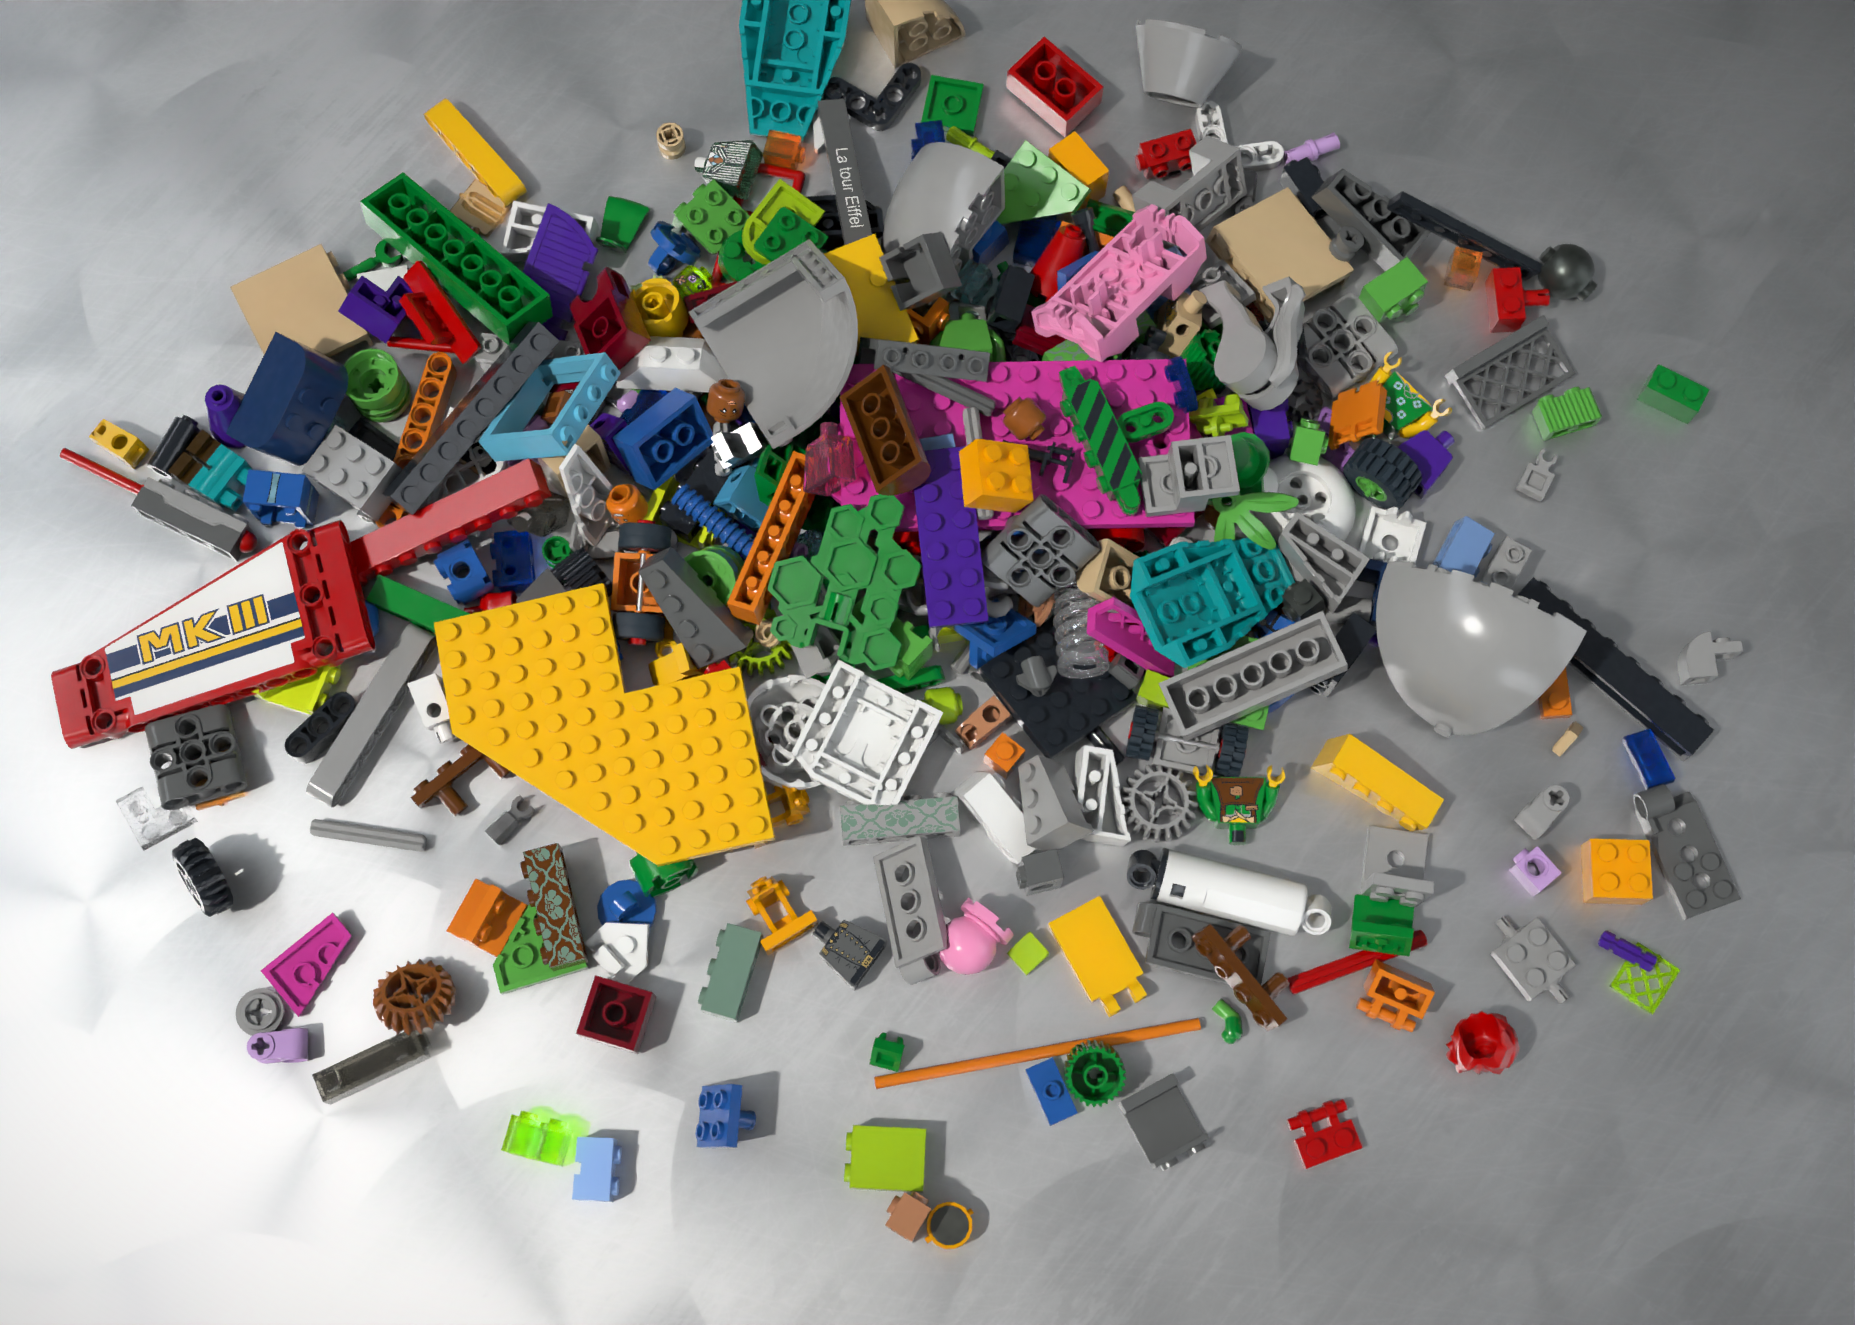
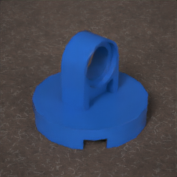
M658 221L650 232L652 238L659 246L650 257L648 265L658 276L668 274L678 261L688 265H695L701 257L699 254L701 252L700 248L685 233L678 235L673 232L674 226L664 221Z
M630 879L617 881L608 886L600 895L597 905L598 919L602 926L606 922L650 923V929L654 924L657 912L656 900L650 894L648 897H645L637 881Z

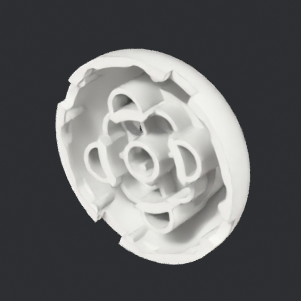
M1288 454L1271 459L1269 468L1274 470L1277 476V493L1294 496L1298 501L1304 503V505L1298 504L1296 507L1285 512H1259L1255 514L1270 531L1276 543L1296 511L1305 517H1310L1314 523L1342 541H1345L1354 523L1356 506L1354 493L1344 474L1335 465L1319 457L1318 466L1289 460ZM1290 482H1298L1300 488L1293 489L1290 486ZM1315 497H1324L1326 502L1318 503Z
M788 675V677L770 679L764 682L748 697L757 749L767 765L765 767L761 766L765 781L781 788L784 785L788 788H796L797 790L810 789L822 785L810 778L792 754V750L826 684L811 677L806 679L802 675ZM790 713L792 720L788 723L784 722L781 719V714ZM790 734H794L796 739L791 737ZM768 737H777L779 744L770 743Z

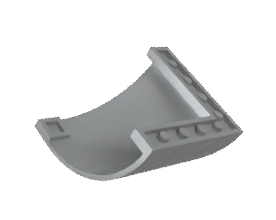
M810 239L689 311L690 316L727 377L738 382L745 391L744 404L773 449L789 444L793 437L810 427L828 410L844 387L853 366L858 340V319L851 290L845 277Z

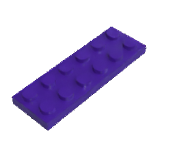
M966 446L924 450L931 467V473L925 482L914 489L929 628L989 621L976 508L964 507L959 451Z

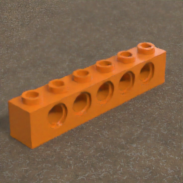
M793 451L727 602L733 617L757 625L761 624L773 596L767 588L774 564L777 561L789 559L825 475L820 459ZM805 471H806V485H805V488H804Z

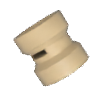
M671 122L661 125L656 133L661 155L670 160L680 158L686 149L681 127Z

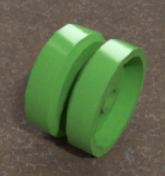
M712 545L701 548L686 556L684 560L698 573L697 577L707 587L710 586L717 593L716 597L727 607L729 597L744 565L740 555L729 547Z

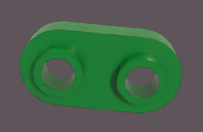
M1154 402L1123 413L1118 419V424L1126 441L1134 443L1166 432L1172 425L1174 412L1168 404ZM1159 416L1163 419V422L1157 423L1153 418ZM1133 426L1136 431L1128 432L1126 427Z

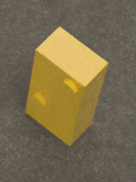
M875 234L824 253L825 257L845 277L851 290L858 319V353L860 337L917 343L919 339L907 310L900 311L892 292L891 286L896 285L895 281L888 282L879 259L884 254Z

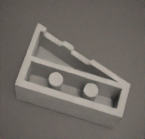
M1297 511L1282 531L1276 543L1299 574L1324 599V604L1332 614L1370 560V558Z
M821 592L816 606L823 605L825 597ZM772 596L770 602L777 617L783 616L778 610L779 601ZM820 625L814 646L798 648L791 645L806 679L830 667L839 657L837 652L844 631Z
M1036 755L1018 766L1027 846L1043 851L1057 849L1058 851L1094 831L1092 825L1086 822L1082 814L1085 810L1082 804L1077 802L1073 794L1075 788L1063 763Z

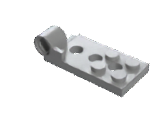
M918 836L873 857L895 967L899 968L903 979L910 985L939 974L941 966L936 953L947 949L948 939L927 838ZM908 867L909 877L903 882L902 874L905 868ZM914 895L915 904L909 910L907 903L910 897ZM917 923H920L921 932L915 938L913 929Z

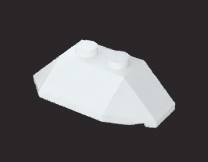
M650 336L651 341L620 370L621 374L617 379L616 385L617 388L672 391L674 388H678L687 392H709V388L721 379L729 378L705 339Z

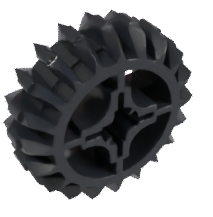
M198 838L186 840L172 850V859L178 874L193 900L205 915L209 917L215 914L218 915L233 905V895L227 883L228 881L225 879L223 872L208 847Z

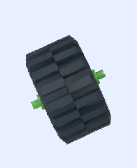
M1378 438L1364 439L1343 467L1346 479L1356 492L1371 503L1386 509L1396 507L1399 510L1402 508L1422 481L1421 471L1405 452L1393 444Z

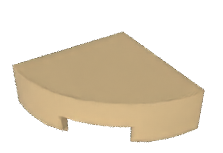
M1576 721L1573 722L1566 729L1563 736L1554 744L1552 751L1560 757L1575 741L1584 727Z

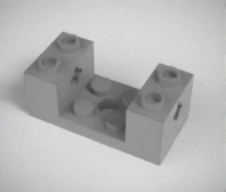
M1206 136L1189 150L1193 177L1176 190L1154 181H1149L1132 195L1135 212L1153 204L1158 206V211L1164 209L1166 212L1165 216L1174 213L1175 216L1181 215L1185 217L1200 232L1247 194L1240 148ZM1163 240V247L1166 250L1173 246H1176L1178 249L1180 248L1175 244Z

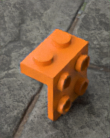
M939 297L924 317L911 309L907 310L919 339L917 344L929 345L940 331H944L950 315L949 302Z

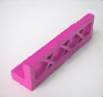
M1115 597L1088 608L1086 634L1146 670L1154 671L1169 678L1174 677L1175 662L1155 651L1135 609ZM1114 609L1119 613H1111L1108 611ZM1127 623H1137L1139 625H1129Z

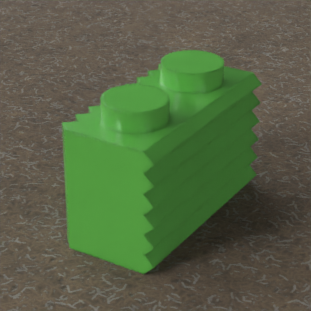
M1573 387L1559 397H1554L1553 394L1544 396L1538 400L1537 405L1532 411L1543 441L1596 426L1602 418L1590 387L1585 389Z

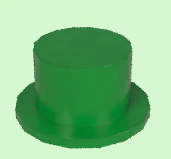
M1247 432L1233 434L1231 440L1240 490L1248 489L1258 484L1267 473L1270 463L1269 450L1265 442L1255 434Z

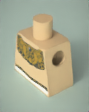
M1195 290L1191 295L1183 292L1175 301L1168 299L1154 313L1156 328L1167 333L1165 341L1158 348L1159 352L1169 355L1173 359H1178L1202 326V307L1207 302L1206 296L1202 292Z

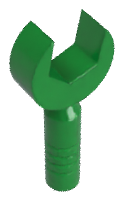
M383 239L375 248L376 257L364 260L344 271L343 274L348 282L357 278V274L370 271L378 263L384 267L393 268L400 265L404 258L402 254L390 258L387 255L388 248L393 246Z

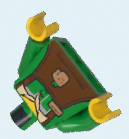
M1207 764L1206 774L1199 776V770L1195 766L1193 774L1198 780L1196 783V793L1199 808L1207 820L1214 823L1216 829H1228L1230 845L1246 844V829H1256L1260 822L1267 820L1275 807L1280 789L1279 784L1285 779L1284 768L1282 767L1279 776L1274 777L1271 775L1272 765L1267 768L1269 781L1266 782V777H1213V772Z

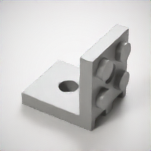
M1369 826L1360 895L1370 896V900L1387 902L1388 899L1400 900V905L1417 907L1429 898L1434 892L1435 882L1423 880L1428 835ZM1395 852L1401 856L1402 865L1400 867H1392L1388 863L1387 856L1389 853Z

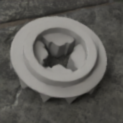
M258 988L249 991L240 999L236 1008V1020L239 1027L245 1033L252 1036L260 1032H274L278 1026L282 1025L283 1015L285 1014L283 1000L274 991ZM262 1001L263 1008L272 1013L264 1015L262 1021L259 1022V1017L249 1013L259 1010Z

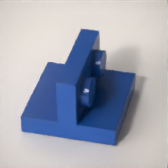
M996 598L992 602H1000V600ZM1011 608L1005 616L998 618L988 616V622L954 626V631L970 641L969 664L978 669L999 654L1035 635L1036 624Z

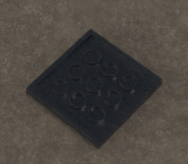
M1068 610L1036 630L1035 635L999 654L978 670L979 675L1033 743L1049 759H1054L1136 703L1137 695L1132 689H1128L1107 671L1110 665L1109 660L1101 656L1099 648ZM1033 656H1042L1046 667L1055 665L1057 669V674L1048 692L1042 697L1033 695L1029 690L1018 685L1016 675L1023 674L1021 663Z

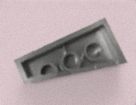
M672 546L646 559L638 572L697 669L748 646L755 632L748 625L745 627L737 618L733 617L729 607L727 608L716 597L717 593L710 586L707 587L697 577L698 573Z

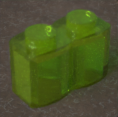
M520 1111L519 1116L512 1114L501 1151L563 1167L573 1133L571 1129L566 1128L568 1123L550 1118L549 1123L537 1121L538 1115L526 1111Z

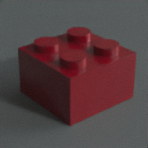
M595 975L576 1034L587 1040L638 1054L655 1004L656 995L644 989Z

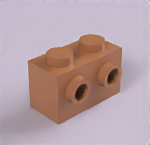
M915 1191L911 1195L904 1192L901 1198L896 1195L887 1209V1213L891 1216L885 1226L913 1243L931 1212V1208L927 1206L929 1200Z

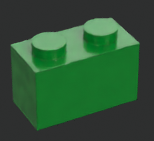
M1658 364L1648 376L1637 400L1688 424L1699 412L1710 389Z

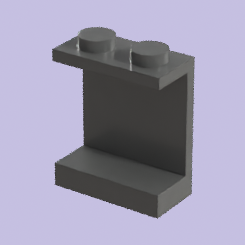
M1174 1073L1118 1103L1152 1168L1155 1169L1161 1166L1163 1171L1179 1163L1177 1156L1187 1151L1189 1156H1192L1206 1148L1203 1142L1209 1139L1208 1134H1203L1180 1093L1177 1087L1179 1082Z

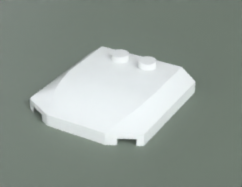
M838 659L792 750V754L811 779L863 805H898L943 712L868 677L864 672Z

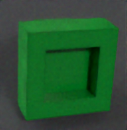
M882 1032L878 1038H875L869 1064L899 1072L905 1047L903 1038L898 1036L897 1042L886 1040L887 1033Z

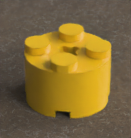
M663 278L648 279L641 283L642 287L636 291L634 289L631 291L649 337H682L683 331L688 324L689 316L679 291L670 281Z

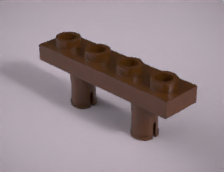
M468 744L459 752L461 755L459 759L454 763L450 760L444 763L436 771L438 776L430 782L425 779L413 789L415 794L410 798L419 808L424 807L433 798H439L456 817L468 805L452 787L454 781L479 761L484 760L500 779L506 777L511 771Z
M1208 924L1191 936L1199 953L1207 957L1214 965L1216 974L1221 979L1226 980L1231 986L1235 997L1248 1007L1259 1026L1269 1031L1279 1027L1288 1019L1273 1001L1289 986L1287 978L1282 973L1277 972L1261 986L1235 954L1251 938L1250 933L1245 927L1239 925L1226 937L1222 938L1214 927Z

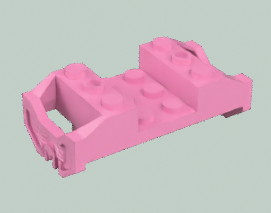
M1150 204L1137 210L1132 215L1133 220L1051 299L1037 306L1031 312L1036 333L1044 337L1057 334L1078 344L1091 358L1103 362L1107 357L1122 353L1139 336L1136 318L1160 295L1175 301L1192 284L1199 268L1207 259L1203 235L1185 217L1181 215L1175 216L1174 213L1165 216V210L1161 209L1158 211V206ZM1163 240L1179 246L1187 256L1183 257L1164 249Z

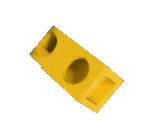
M105 419L100 421L89 436L94 443L133 469L137 467L150 450L138 437Z

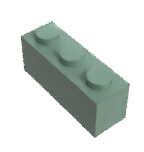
M727 923L725 930H720L716 941V947H720L716 959L711 958L707 970V975L711 976L708 987H702L698 999V1004L702 1005L701 1011L703 1013L738 1023L761 948L760 941L764 938L761 932Z

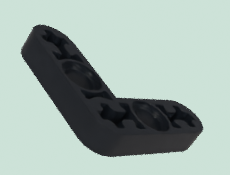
M914 63L903 64L877 99L842 78L831 77L824 91L825 100L844 99L846 97L847 114L876 131H884L893 124L921 84V70ZM911 73L914 74V79L909 78L908 81L905 83V75L909 76ZM837 87L840 88V93L835 92L831 94V89L836 90ZM892 92H898L902 95V99L898 102H892L887 97ZM855 99H861L865 102V106L861 109H854L850 104ZM881 114H885V119L880 118L879 121L876 120L875 115L881 116Z

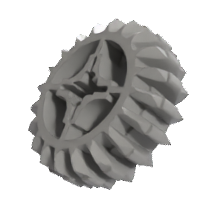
M1146 765V775L1139 769L1135 770L1134 775L1136 779L1130 776L1127 777L1126 783L1129 787L1122 786L1120 790L1123 795L1127 796L1121 797L1122 805L1127 806L1125 807L1126 814L1124 816L1130 815L1125 820L1126 826H1130L1133 823L1136 825L1132 831L1134 835L1138 834L1140 829L1143 830L1142 839L1145 841L1149 838L1150 834H1154V842L1159 843L1161 834H1163L1165 840L1169 842L1172 839L1171 831L1175 836L1180 837L1182 835L1180 827L1186 830L1190 828L1191 824L1187 819L1194 820L1196 817V813L1190 809H1196L1198 802L1189 799L1194 798L1197 793L1196 790L1187 791L1192 784L1191 780H1186L1183 783L1180 781L1184 775L1182 771L1177 776L1172 775L1174 770L1172 767L1168 768L1167 772H1162L1163 767L1159 765L1156 767V772H1153L1152 767ZM1161 782L1160 787L1156 791H1138L1140 787L1147 783ZM1169 786L1179 795L1181 806H1178L1177 802L1169 797ZM1162 791V805L1160 809L1158 808L1156 814L1154 815V801L1156 798L1159 797ZM1135 800L1140 801L1139 804L1148 810L1147 821L1138 813ZM1172 814L1179 816L1168 824H1155L1157 818L1161 815L1172 816Z

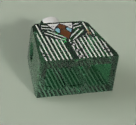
M753 140L715 142L711 146L708 157L696 158L695 170L697 173H702V178L707 184L714 179L729 195L748 200L764 154Z

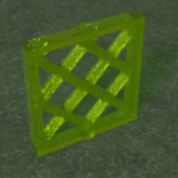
M1637 942L1636 946L1642 948L1644 952H1649L1657 957V962L1654 966L1656 974L1646 976L1645 970L1640 968L1642 977L1632 978L1630 968L1637 967L1640 964H1629L1630 962L1625 960L1609 987L1626 997L1629 1002H1633L1652 1015L1680 972V969L1663 959L1661 955L1654 953ZM1661 962L1670 968V972L1661 973L1658 963ZM1626 971L1627 979L1618 981L1623 972ZM1671 976L1664 986L1662 977ZM1657 978L1660 989L1650 990L1648 980ZM1643 981L1645 991L1636 993L1633 982ZM1629 983L1631 994L1620 989L1619 985ZM1660 993L1653 1004L1651 994ZM1647 995L1649 1006L1638 1001L1637 997Z

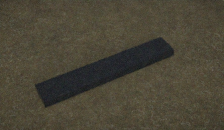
M1404 191L1391 198L1388 202L1387 209L1499 268L1520 267L1521 278L1524 281L1541 272L1543 264Z

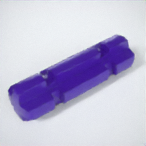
M1604 931L1598 941L1600 947L1606 950L1612 949L1615 955L1634 965L1635 963L1640 964L1639 967L1648 972L1653 969L1657 962L1655 955L1649 952L1645 954L1642 952V948L1623 938L1617 939L1616 935L1609 931Z

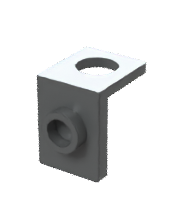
M938 722L926 749L940 736L961 754L964 750V745Z

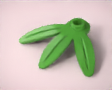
M1239 492V495L1228 496L1232 499L1230 505L1223 504L1222 497L1212 498L1213 506L1220 512L1216 524L1214 542L1223 539L1235 540L1234 523H1236L1241 531L1257 545L1273 550L1276 548L1273 536L1267 527L1249 510L1265 513L1280 512L1296 507L1299 501L1294 496L1277 492H1255L1243 495Z

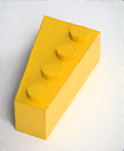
M1351 734L1328 739L1311 766V769L1375 806L1382 813L1395 818L1403 828L1409 831L1427 829L1444 801L1443 798Z

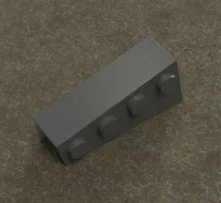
M1344 169L1327 178L1312 196L1341 228L1351 226L1362 234L1364 244L1361 248L1384 271H1387L1406 257L1410 259L1431 233L1389 211L1387 205L1390 198L1385 195L1381 197L1372 191L1371 186Z

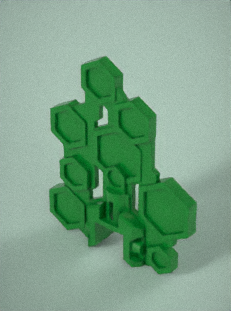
M878 494L871 496L868 506L859 511L852 504L831 508L818 555L812 556L811 561L802 555L775 562L767 590L779 601L778 610L783 614V616L773 619L770 632L779 641L787 640L792 646L798 648L814 646L819 626L823 625L844 631L837 655L845 662L854 665L865 662L872 671L897 665L903 644L890 629L892 622H895L897 616L898 602L902 589L916 586L922 565L907 549L903 550L893 540L895 529L900 526L905 506L895 495ZM874 529L878 532L875 545L879 548L878 554L867 544L870 532ZM826 577L830 582L823 605L816 606L824 578ZM867 588L860 610L865 615L862 625L853 616L852 611L858 591Z

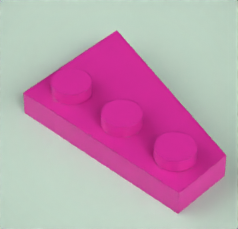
M332 912L264 967L261 972L296 1015L300 1017L353 935L335 913Z

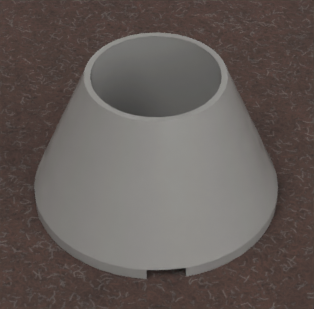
M1146 19L1145 25H1140V20L1136 22L1135 29L1144 94L1161 101L1187 107H1202L1241 54L1242 46L1239 43L1222 35H1219L1217 39L1205 34L1206 30L1153 19Z

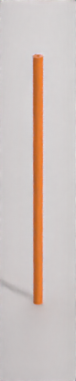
M1199 1018L904 1071L874 1077L876 1089L1070 1054V1050L1076 1044H1081V1042L1087 1044V1040H1090L1091 1043L1094 1040L1097 1043L1103 1041L1104 1045L1108 1043L1109 1046L1197 1031L1201 1030Z

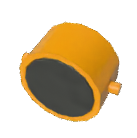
M944 1202L937 1205L930 1212L927 1219L926 1231L928 1236L924 1238L927 1244L932 1241L934 1245L949 1250L961 1247L969 1239L972 1232L971 1215L974 1214L971 1208L966 1210L965 1207L955 1202Z

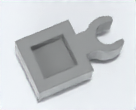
M1542 449L1537 455L1536 465L1528 463L1515 489L1540 502L1544 499L1555 476L1548 469L1552 468L1557 461V455L1555 454L1551 462H1546L1543 459L1545 449Z

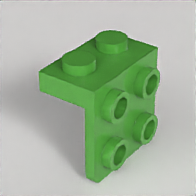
M713 179L707 186L704 183L700 185L692 194L694 198L688 204L683 202L675 209L672 225L679 232L685 227L709 253L717 254L724 240L735 232L742 230L750 216Z

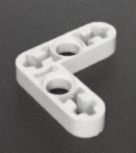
M1205 101L1202 107L1197 108L1195 114L1199 140L1201 141L1208 134L1214 133L1219 136L1220 141L1228 144L1219 105L1213 101ZM1204 111H1208L1212 115L1211 125H1208V119L1204 115ZM1275 141L1235 146L1240 148L1241 154H1247L1252 159V162L1249 164H1242L1243 170L1256 172L1277 168L1284 156L1283 147ZM1267 151H1271L1272 155H1276L1275 159H1271L1269 155H1266ZM1257 152L1259 153L1258 157H1261L1259 162H1257Z

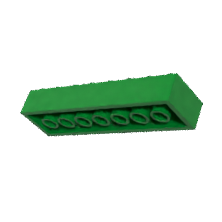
M404 172L360 201L365 223L411 263L414 264L416 261L422 260L440 287L507 345L513 341L529 321L543 324L553 316L550 295Z

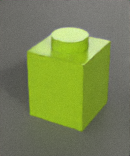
M1147 669L1136 697V703L1159 709L1160 712L1163 711V708H1169L1159 686L1160 682L1169 679V677Z

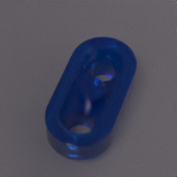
M1182 356L1168 359V365L1164 367L1167 381L1169 383L1173 382L1176 391L1173 393L1177 409L1182 408L1184 413L1196 411L1198 409L1196 393Z

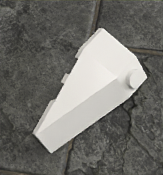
M574 444L560 465L559 470L579 533L591 546L596 547L613 520L612 515L607 509L606 499L614 487L580 446Z

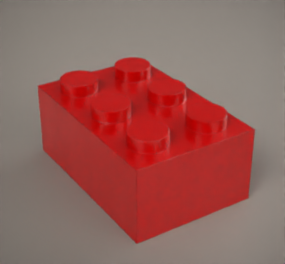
M1043 37L1007 71L1006 88L1063 137H1066L1101 104L1104 86L1046 37Z

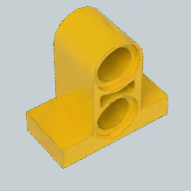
M680 643L673 646L674 652L650 662L648 669L653 686L704 675V671L711 664L697 669L683 644Z

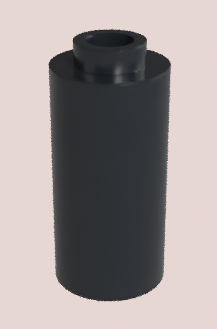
M183 415L182 418L175 417L147 466L161 476L173 479L174 477L168 471L183 452L188 454L189 451L186 448L201 431L197 427L199 423L186 415Z

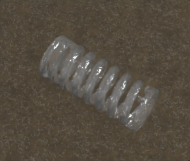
M1058 567V568H1056L1055 570H1056V571H1064V570L1067 569V568H1066V567ZM1075 573L1074 581L1070 585L1060 587L1054 593L1055 604L1052 606V612L1055 616L1053 618V626L1056 629L1054 637L1057 642L1056 654L1059 657L1057 661L1058 673L1068 678L1083 679L1105 673L1110 668V662L1108 660L1109 652L1103 647L1104 644L1086 634L1087 627L1084 626H1087L1088 613L1077 614L1088 612V608L1101 602L1082 592L1078 586H1074L1077 585ZM1080 598H1089L1085 600H1075ZM1073 664H1096L1097 667L1089 670L1073 669Z

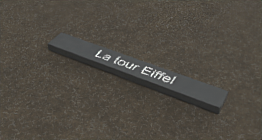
M845 99L818 101V113L844 245L872 235Z

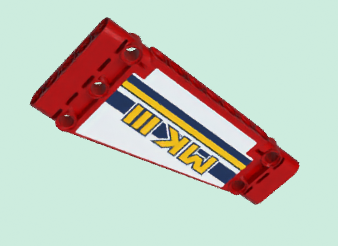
M338 520L308 531L295 529L290 534L109 644L85 656L80 663L53 671L51 680L61 730L67 746L70 749H75L106 738L119 739L126 732H143L145 727L152 722L209 706L225 705L256 694L251 691L259 689V693L301 680L316 674L317 668L326 665L337 667L345 659L375 650V640L350 538L342 520ZM308 541L307 546L300 550L301 545ZM320 593L319 599L312 603L313 597ZM333 646L332 652L325 656L326 649ZM101 666V670L96 674L97 668ZM113 718L112 724L107 728V723Z

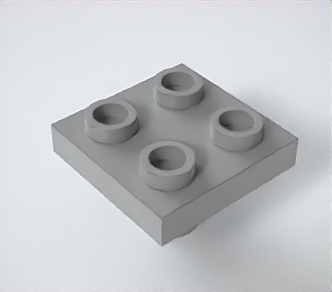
M1223 259L1194 278L1190 285L1192 293L1195 290L1200 291L1199 289L1225 280L1240 293L1242 303L1245 306L1256 300L1255 292ZM1206 302L1202 307V321L1212 330L1221 324L1222 320L1217 311Z

